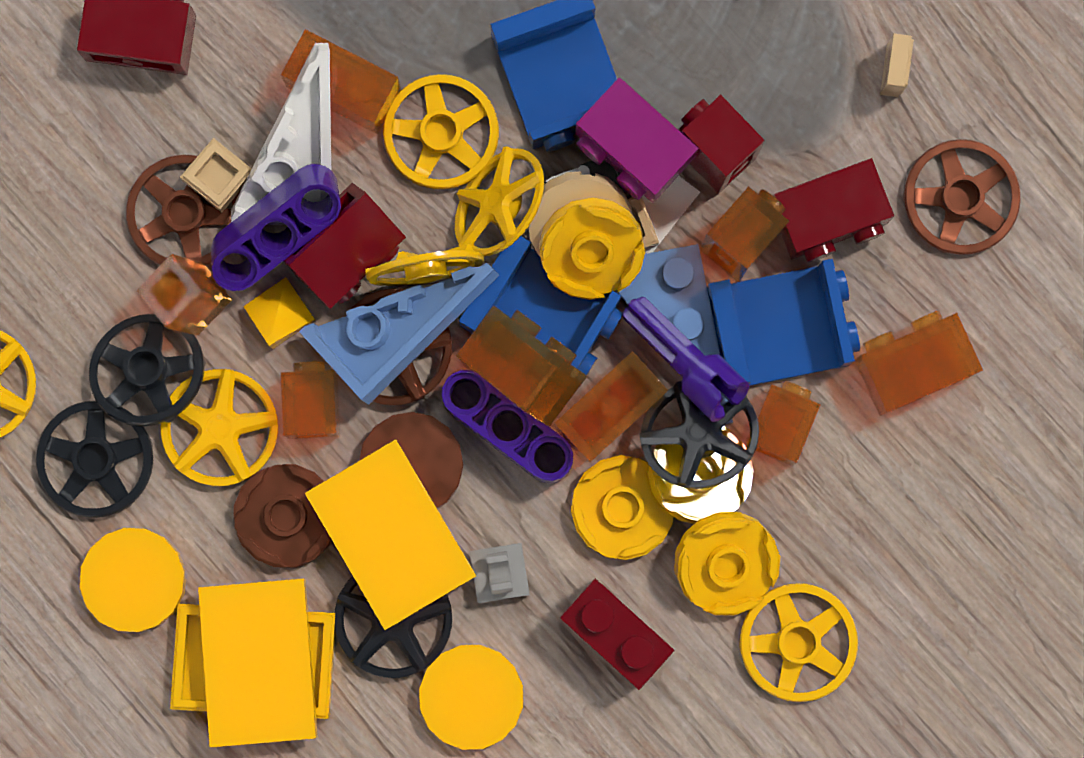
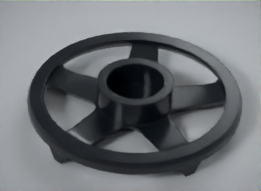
M160 314L137 315L125 319L112 327L97 344L89 365L90 388L96 402L103 411L121 423L143 427L164 422L170 423L196 397L204 377L206 361L197 338L183 323ZM149 322L143 346L137 347L130 352L109 343L113 337L124 329L136 324ZM164 325H168L181 333L189 343L193 354L171 357L163 356L161 351ZM100 357L122 369L125 375V379L107 398L102 394L98 383ZM194 369L192 380L186 392L172 405L165 385V379L168 376ZM139 391H144L158 413L136 416L119 411L117 408Z
M682 381L676 382L672 388L654 401L642 423L640 432L641 447L646 461L653 471L665 481L689 489L710 488L734 478L752 459L759 440L757 415L747 396L739 405H732L729 401L724 403L722 406L725 417L719 421L712 422L682 392ZM676 398L682 416L681 424L652 430L658 414L668 403ZM741 410L745 412L750 426V438L746 450L722 434V427ZM679 444L682 446L683 455L678 477L665 470L659 464L653 454L652 445ZM714 453L727 457L737 463L733 468L720 476L706 480H694L701 459L709 457Z
M96 401L80 402L62 410L45 427L36 450L37 475L48 497L65 511L88 518L106 517L129 508L145 490L153 469V444L145 427L132 426L138 438L110 443L106 440L104 411ZM121 406L117 408L119 411L133 415ZM88 410L84 440L78 443L51 436L57 426L65 419L78 412ZM45 451L72 462L74 468L59 494L51 485L46 473ZM143 453L141 475L135 487L128 494L115 470V466L121 461ZM97 481L114 500L115 504L103 508H83L72 504V502L90 482Z
M352 576L344 585L335 606V632L344 653L356 666L376 676L401 678L416 674L427 668L442 653L452 629V609L447 594L389 629L384 630L366 597L351 593L357 586L354 577ZM345 608L370 620L372 623V628L356 651L351 646L345 632ZM443 615V627L439 640L433 650L425 656L413 632V627L417 623ZM388 641H394L412 665L404 668L390 669L373 665L368 660Z

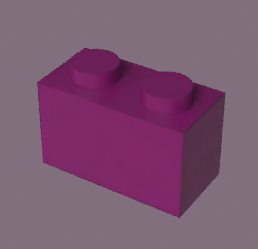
M620 77L576 123L575 134L581 138L576 143L577 146L596 164L600 165L604 160L619 173V176L616 178L618 184L636 200H640L644 195L650 202L654 203L695 159L699 149Z

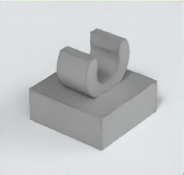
M522 543L470 551L472 569L476 574L474 583L478 603L530 595Z

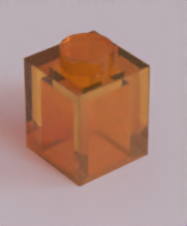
M171 254L137 290L166 328L197 336L233 300L227 291L217 284L213 274L204 263Z
M318 361L293 363V372H281L283 436L287 439L340 437L337 373L334 370H325V362Z
M783 381L781 387L771 384L767 388L757 412L759 423L757 452L791 466L798 462L821 405L809 400L812 394L810 390L788 381ZM749 432L748 437H747V439H746V442H745V444H744L745 447L748 446L749 438H750V432Z

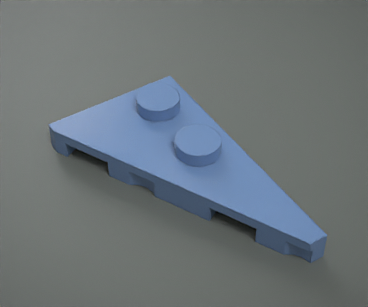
M699 244L645 254L641 271L628 287L618 292L628 305L634 298L646 297L705 356L710 354L720 355ZM723 395V400L720 402V405H723L728 401ZM731 419L725 425L732 424L733 420Z
M488 263L479 267L469 266L451 273L452 278L425 288L421 285L411 287L381 298L379 302L372 306H359L346 311L347 316L320 326L314 323L304 326L299 332L353 392L369 405L499 274Z

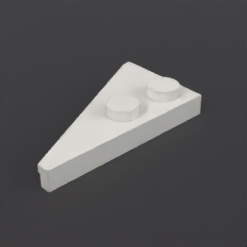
M328 43L314 44L231 209V222L300 168L310 164H319L331 170L330 49ZM319 189L311 190L303 198L307 201L318 202L325 199L328 193ZM276 221V222H270V223H268V224H266V225H275V224H284V223Z

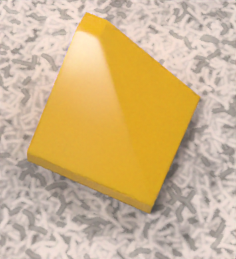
M286 277L243 306L272 349L297 334L304 326L316 321Z

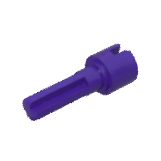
M646 297L634 298L628 303L622 313L623 319L683 377L682 392L712 422L719 421L725 417L723 406L720 405V402L723 400L722 395L732 405H739L749 391L750 385L719 354L705 356Z

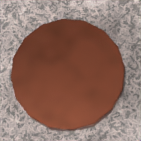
M416 412L392 415L377 424L363 442L359 461L390 442L397 440L436 508L438 509L448 503L460 484L464 468L460 444L449 427L433 416Z
M296 464L274 465L256 472L241 487L234 504L235 529L241 545L256 560L276 568L299 567L316 560L330 546L332 539L305 493L323 483L324 480L317 473Z

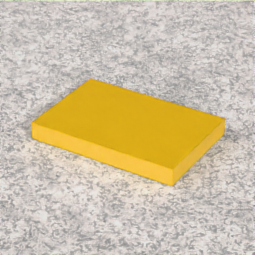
M397 440L390 442L305 493L384 630L389 629L476 577L471 565Z
M306 579L198 587L209 747L318 738Z
M178 604L170 702V709L207 712L199 605ZM308 611L316 718L329 719L336 613Z

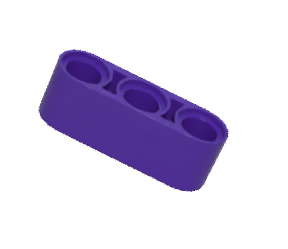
M310 164L300 168L223 228L213 238L211 245L212 274L217 284L231 291H240L252 286L332 224L338 217L341 209L338 182L333 171L319 164ZM319 189L328 193L325 199L318 202L307 201L303 198L311 190ZM276 221L288 226L280 233H270L263 229L266 224ZM233 253L242 254L247 257L240 264H230L223 260L225 256Z
M460 370L446 379L442 387V399L447 411L459 422L533 478L543 483H556L569 474L573 465V451L570 444L561 435L474 371ZM463 382H471L477 385L481 391L479 403L468 410L456 407L451 400L454 388ZM505 413L518 416L523 424L521 435L512 441H502L493 433L495 419ZM555 445L562 450L565 456V463L559 471L545 473L536 466L534 456L542 446Z

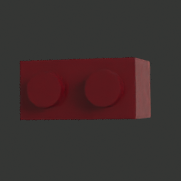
M85 0L77 51L86 62L187 75L197 15L190 3H184V0Z
M721 94L710 105L705 99L699 101L681 119L683 125L678 129L699 148L695 159L690 165L718 194L756 160L765 142L758 132Z
M872 158L775 193L769 202L791 260L805 255L807 263L837 252L834 244L851 237L854 238L855 244L858 245L884 235L883 226L887 225L894 218L893 210Z
M351 183L339 195L341 209L334 222L284 260V263L329 309L336 303H344L353 297L361 286L360 280L366 276L365 269L390 262L399 250L398 245L406 238L372 198L354 183Z
M596 578L559 617L638 690L645 685L675 651Z

